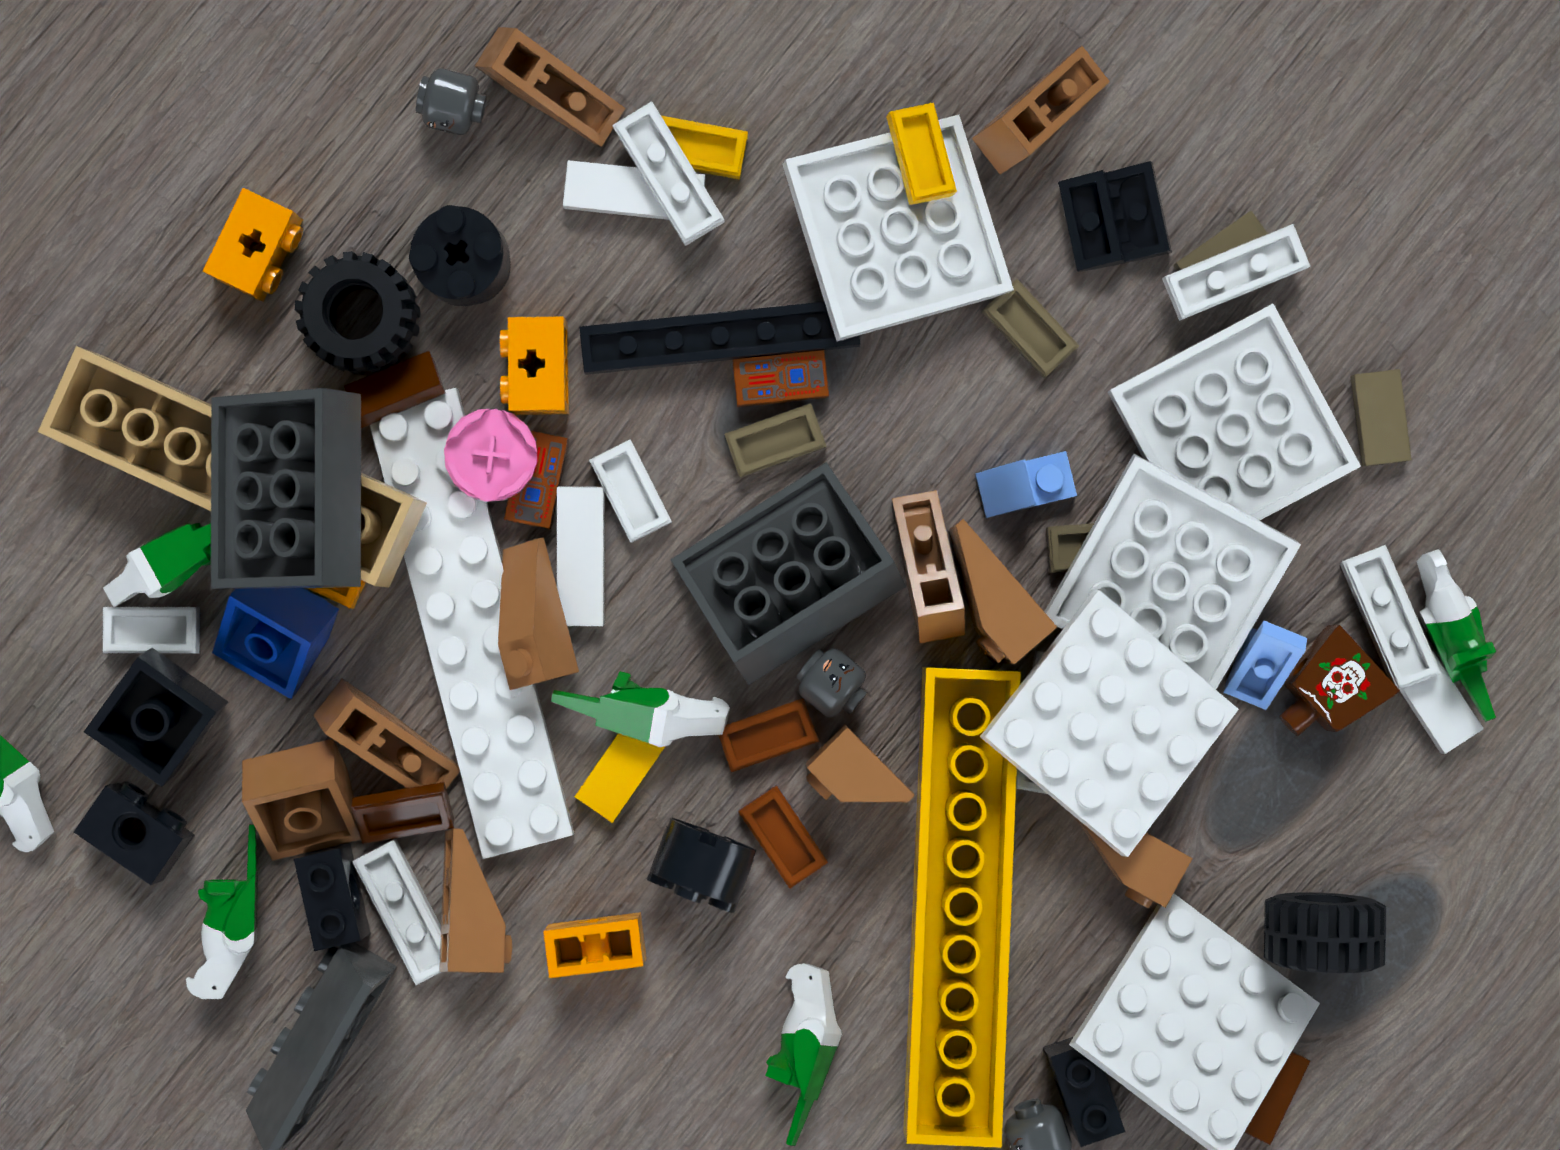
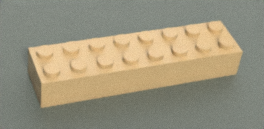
M76 346L38 432L211 511V404L105 356ZM361 473V580L373 586L389 588L427 502Z

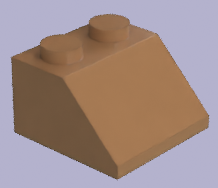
M845 724L806 762V767L810 771L806 776L807 782L825 800L833 794L840 802H909L915 796Z
M333 739L242 760V803L272 861L361 840L351 808L354 795L348 770Z

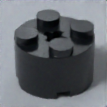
M446 205L429 215L415 231L409 252L410 264L421 284L440 300L454 306H472L491 300L503 289L510 275V252L505 237L489 218L479 211L468 207ZM458 250L466 252L470 257L465 264L460 261L456 262L453 258Z
M670 818L647 880L668 889H673L674 884H676L674 894L697 903H701L702 899L706 900L707 897H710L708 904L734 913L754 862L753 858L756 849L729 837H722L709 832L708 829Z

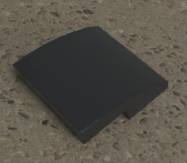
M1151 161L1109 172L1101 170L1058 181L1078 272L1172 253L1154 166Z

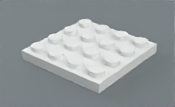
M959 115L938 120L957 190L951 197L909 205L891 133L789 158L782 164L836 341L996 298L1014 290Z
M1274 304L1263 308L1108 391L1143 459L1259 521L1361 467Z
M1133 454L1044 612L1057 627L1064 629L1092 591L1100 590L1213 688L1217 689L1301 544Z
M1094 590L980 737L1117 853L1128 857L1239 709L1100 590Z
M1173 894L1166 908L1159 904L1156 906L1069 1045L1206 1149L1234 1150L1320 1003L1176 894Z

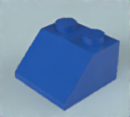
M304 588L235 589L229 595L212 654L292 699L329 639L339 608Z

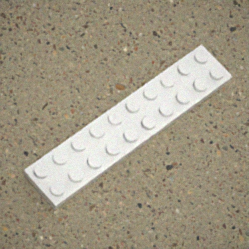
M452 388L445 390L446 393L407 410L386 415L380 421L370 424L385 484L427 502L405 551L404 558L483 859L572 836L574 835V830L536 685L533 684L510 690L498 647L501 578L504 570L502 565L503 559L488 502L468 497L454 485L445 467L444 448L449 432L465 416L459 390Z

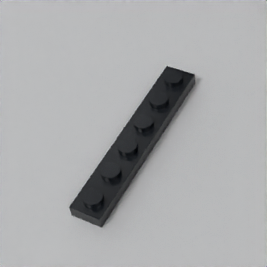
M825 302L579 327L585 375L860 347V335L836 341Z

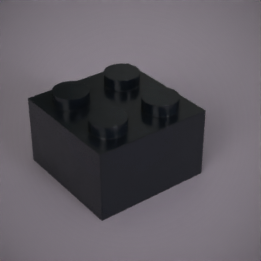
M150 648L137 657L84 730V733L162 787L176 775L225 708L228 701L157 650Z

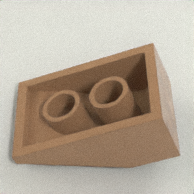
M962 519L949 529L973 626L981 636L976 641V644L993 663L1003 661L1004 664L1014 665L1054 631L1057 626L968 523Z

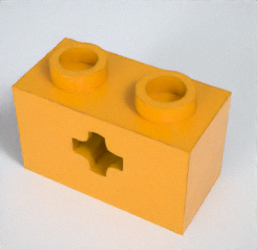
M242 188L205 264L203 272L217 281L264 302L267 294L272 295L281 282L283 269H280L287 252L293 253L301 241L303 228L300 225L303 219L294 211ZM253 242L258 244L262 242L266 245L262 253L259 251L252 252L249 248Z
M564 316L508 317V330H500L501 358H508V376H501L500 378L501 403L508 404V410L514 415L569 414L568 322ZM532 355H536L541 363L545 364V368L537 369L536 377H531L529 372L523 369V365L531 363Z
M641 912L548 924L543 931L549 978L643 967L647 959Z

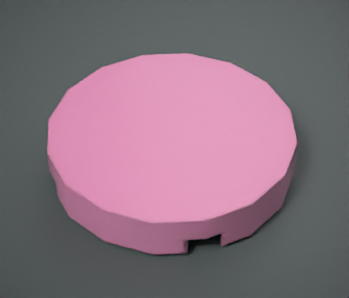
M479 409L462 417L450 430L444 448L445 467L454 485L468 497L484 502L504 501L520 493L532 479L537 464L536 441L530 429L517 416L503 410Z

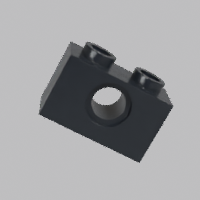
M125 782L123 785L121 783L106 785L74 833L150 886L163 881L195 834L184 828L187 821L174 811L163 808L160 811L148 803L149 795L138 786L130 782ZM134 817L140 819L146 827V836L142 842L133 839L129 832V824Z
M350 843L306 853L294 859L314 951L361 941L371 933L357 871L352 862L354 857Z
M1073 1037L1043 1048L1072 1133L1080 1147H1084L1124 1133L1125 1129L1105 1072L1071 1047L1069 1044Z

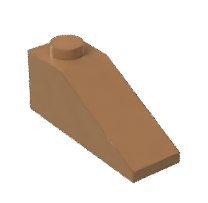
M498 27L475 64L477 69L505 89L598 147L603 146L613 130V124L618 122L626 109L517 28Z
M1080 46L998 114L972 140L1001 175L1030 156L1110 81L1084 47Z
M937 490L892 498L894 517L919 643L964 636L965 608Z
M544 537L503 549L502 565L504 572L501 578L498 647L509 689L514 690L578 673L579 669Z
M344 679L340 680L313 715L324 734L406 788L444 782L447 789L460 772L457 763L378 702Z
M1075 817L1116 879L1128 887L1124 895L1148 909L1153 901L1166 908L1193 858L1148 833H1145L1128 857L1121 856Z
M453 828L445 831L439 972L504 973V963L509 964L511 961L512 938L510 935H505V922L464 830Z

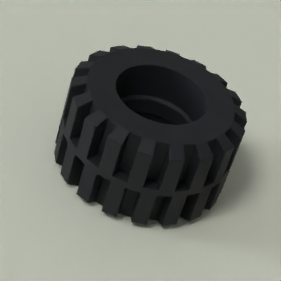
M353 251L343 252V258L337 259L332 255L324 259L326 266L321 270L314 266L308 272L313 276L309 284L301 282L298 291L303 294L302 301L295 300L294 309L300 314V319L296 320L298 331L304 334L305 338L303 341L307 347L314 351L316 356L333 367L356 375H364L365 371L376 373L383 370L382 367L387 364L390 366L398 364L400 362L398 356L403 351L407 354L410 352L413 345L409 342L412 336L418 337L420 329L416 324V318L421 317L420 307L415 302L417 296L413 288L407 283V280L391 264L383 259H377L373 254L363 252L362 256H357ZM355 290H373L381 297L383 304V314L379 325L372 333L360 339L350 340L342 337L337 332L335 326V312L338 304L347 294Z
M1312 892L1283 893L1265 900L1264 958L1284 968L1323 973H1361L1372 971L1385 965L1386 906L1384 904L1362 896Z

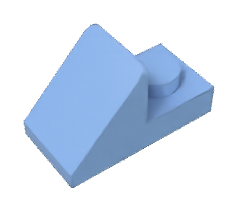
M1066 451L1027 461L1025 459L975 473L985 518L1077 496Z
M1263 621L1258 630L1252 628L1238 651L1223 693L1266 710L1306 651L1307 638L1267 621Z

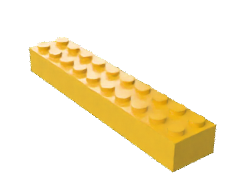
M922 667L903 1127L907 1144L1002 1148L1017 768L980 736L1019 687L1021 676L1019 671Z

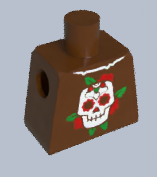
M1328 625L1302 656L1284 682L1285 687L1297 700L1279 718L1296 736L1302 734L1315 721L1326 731L1338 732L1395 696L1400 690L1341 625Z

